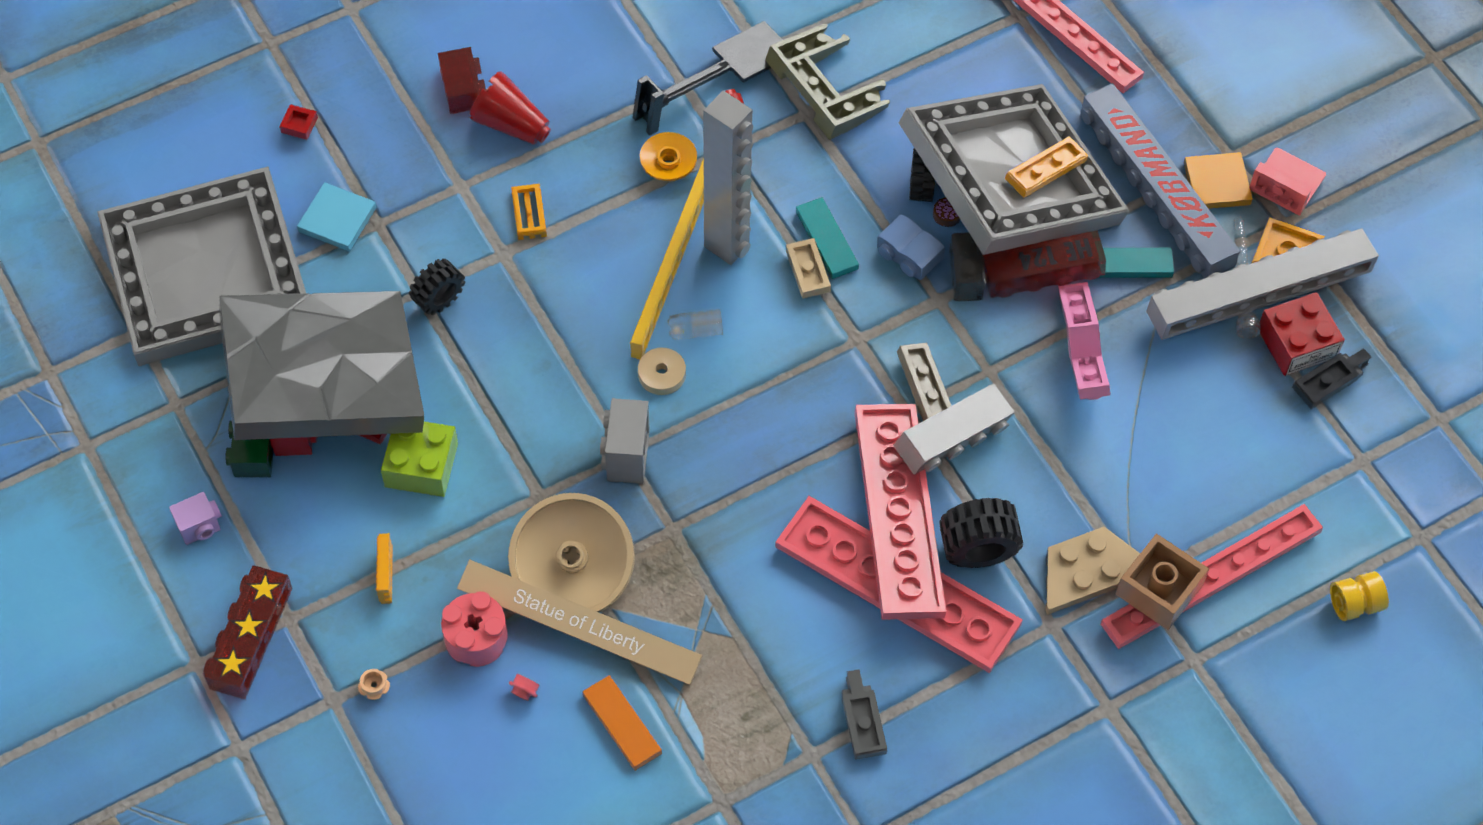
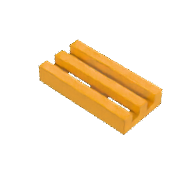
M540 183L511 187L518 240H524V236H529L530 239H533L535 235L541 234V237H547ZM535 191L540 225L538 227H534L529 192ZM518 193L524 194L528 228H522Z
M382 533L377 536L376 591L381 604L392 603L393 545L390 533Z

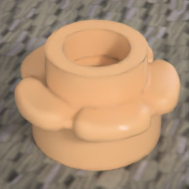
M378 669L365 671L361 675L360 683L358 684L360 694L366 695L370 700L380 699L381 695L386 694L390 688L387 675ZM376 683L377 686L371 687V684Z

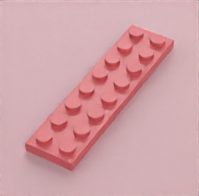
M916 404L856 405L854 413L882 620L945 618L946 605L926 470L924 469L914 475L893 446L904 431L919 424Z
M808 496L776 540L775 547L880 609L870 531L813 497ZM941 572L946 605L945 618L898 620L990 673L1022 625L1023 619Z

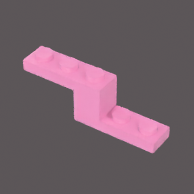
M1088 282L1058 286L1066 322L1069 357L1079 398L1096 400L1103 396H1110V385L1101 354L1099 323Z

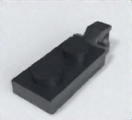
M1364 348L1350 357L1346 353L1343 355L1339 353L1296 380L1292 388L1308 407L1313 409L1357 381L1363 375L1362 369L1368 366L1371 356Z

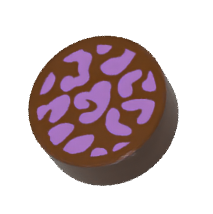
M946 197L939 199L935 203L933 218L937 224L944 227H952L960 222L961 219Z

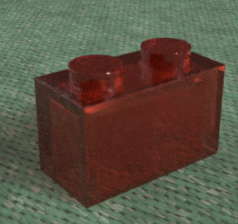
M471 47L437 53L450 114L470 111L481 90H486L484 79L478 80L477 74H482L479 57L473 58Z

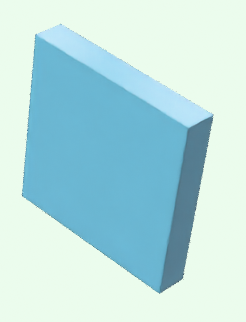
M324 182L298 223V232L350 252L376 210V202Z

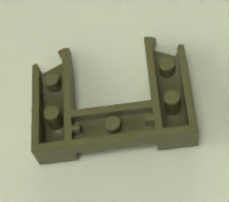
M825 23L770 45L765 60L780 79L789 78L816 112L813 119L827 138L831 140L886 109L890 104V100L881 101L879 91L885 90L886 87L883 79L843 96L839 95L815 63L848 45L850 38L843 34L841 38L835 40L824 34L828 27Z

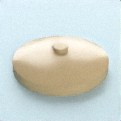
M563 493L540 501L524 514L512 534L508 561L512 577L596 612H601L611 606L627 587L634 568L635 551L633 539L626 523L610 505L587 494Z

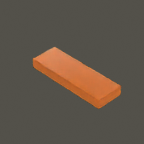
M610 675L582 691L583 697L635 771L662 754V749Z

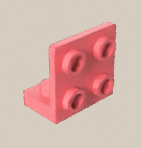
M1275 148L1266 163L1260 162L1256 167L1250 183V190L1300 216L1324 180L1326 172L1280 148Z

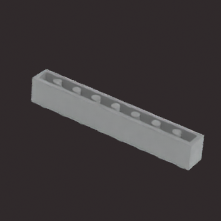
M722 91L703 110L704 247L732 265L738 258H743L750 249L753 110L730 94Z
M1362 228L1352 232L1347 230L1336 237L1327 240L1318 239L1311 245L1302 248L1293 247L1283 254L1274 257L1269 255L1249 265L1240 264L1233 270L1224 273L1215 272L1207 278L1196 282L1187 281L1180 287L1171 290H1159L1151 296L1146 312L1161 340L1370 273L1379 255Z

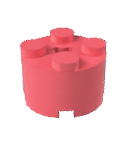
M479 591L459 596L443 609L441 628L446 649L454 660L459 663L461 661L470 664V666L480 667L488 665L500 657L508 639L506 619L500 604L490 597L488 593Z

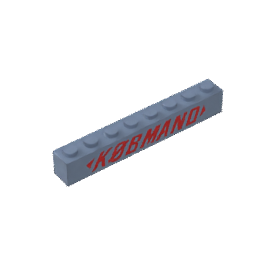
M1112 83L1085 95L1081 108L1083 121L1095 131L1100 144L1105 145L1110 151L1115 164L1121 166L1125 171L1130 184L1139 190L1145 204L1157 214L1162 227L1168 229L1172 234L1177 247L1182 251L1184 250L1190 258L1195 271L1200 272L1204 278H1207L1215 272L1223 273L1235 267L1240 254L1239 248L1115 85Z

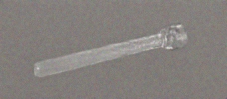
M1238 216L1233 220L1234 241L1240 250L1236 263L1237 266L1240 264L1248 265L1245 221L1242 217ZM1253 311L1239 315L1236 321V334L1238 337L1251 339L1260 334V321L1253 314Z

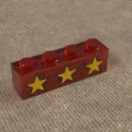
M252 565L249 575H244L242 578L239 598L237 602L231 604L227 618L229 621L226 628L218 633L215 643L216 651L212 658H208L203 669V676L210 690L246 700L293 589L287 574Z

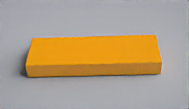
M1068 136L1008 171L1005 179L1025 198L1086 162L1088 154Z

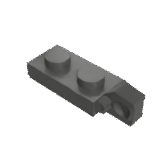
M859 669L847 671L846 682L848 689L842 690V703L855 760L887 754V745L875 692L871 690L870 685L863 686Z

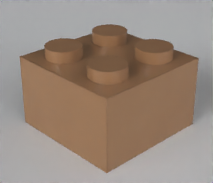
M1156 533L1121 577L1116 595L1169 630L1204 585L1209 568Z

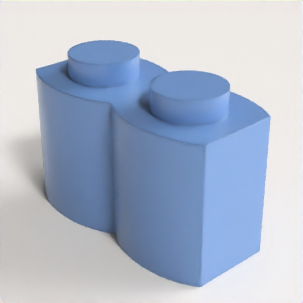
M901 214L877 237V248L880 255L888 261L892 260L900 264L901 270L909 277L922 280L944 259V245L934 236L923 231L911 219Z

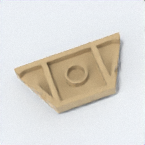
M1101 527L1048 547L1046 563L1047 602L1045 610L1047 615L1117 589L1121 577L1140 553L1106 527Z

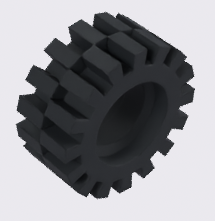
M914 148L909 200L933 202L935 179Z
M443 258L442 260H435L434 265L429 263L427 265L428 268L426 270L422 269L420 271L421 275L419 277L416 276L413 280L415 283L410 285V298L428 315H435L437 311L439 313L442 312L445 306L448 308L451 305L450 302L458 298L456 295L463 291L461 287L465 286V276L450 261Z

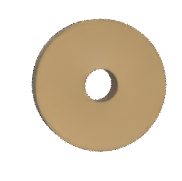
M655 348L646 352L638 364L640 384L648 392L656 395H667L677 391L683 385L686 378L684 359L679 353L669 348ZM660 369L666 370L665 373H658L657 371Z

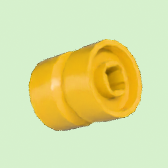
M1376 571L1358 575L1355 580L1348 578L1332 582L1330 585L1331 602L1337 616L1342 621L1359 618L1364 612L1368 615L1387 610L1389 606L1386 585L1380 574Z

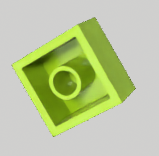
M424 421L423 432L390 434L381 467L385 488L445 497L458 447L455 426Z

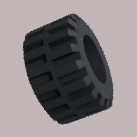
M982 498L967 501L949 509L947 513L942 515L939 521L946 559L949 560L950 564L957 567L981 568L992 566L1010 559L1023 547V538L1014 504L1007 500Z

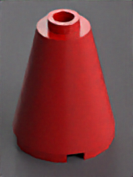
M502 71L497 72L489 80L493 85H490L486 90L482 89L470 110L469 114L471 117L469 118L476 123L533 145L538 141L543 143L551 131L548 127L550 121Z

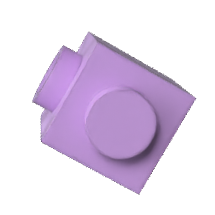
M204 491L169 507L186 545L197 540L208 539L215 532L221 530L217 521L218 518L222 517L215 500L208 501Z

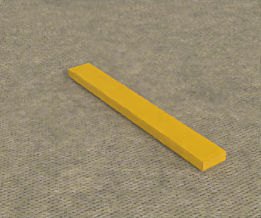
M704 158L630 341L632 358L640 360L645 354L703 207Z

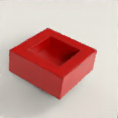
M290 104L279 126L281 133L308 140L318 119L317 111Z

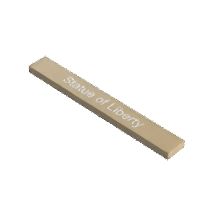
M470 559L457 587L458 590L468 594L479 591L486 592L504 609L688 685H691L703 657L699 653Z

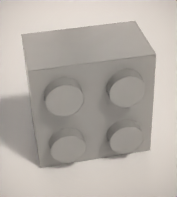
M612 398L610 410L605 409L603 427L605 428V437H601L600 455H602L601 469L607 471V481L644 484L650 433L649 402Z

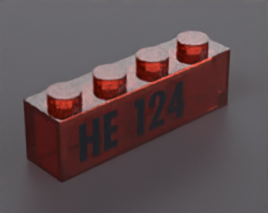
M1098 230L982 254V269L990 298H1005L1014 293L1034 292L1043 287L1053 285L1064 286L1072 281L1096 279L1101 275H1105L1106 257Z

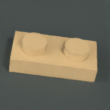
M815 239L786 244V253L802 299L831 292V284Z

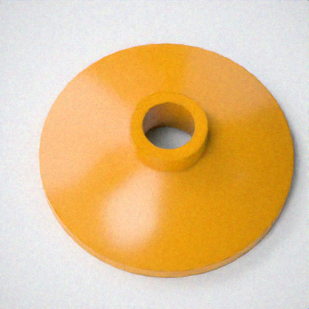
M663 132L650 137L643 144L640 151V163L644 171L651 177L661 181H675L686 177L692 172L697 162V151L694 144L684 135L675 132Z

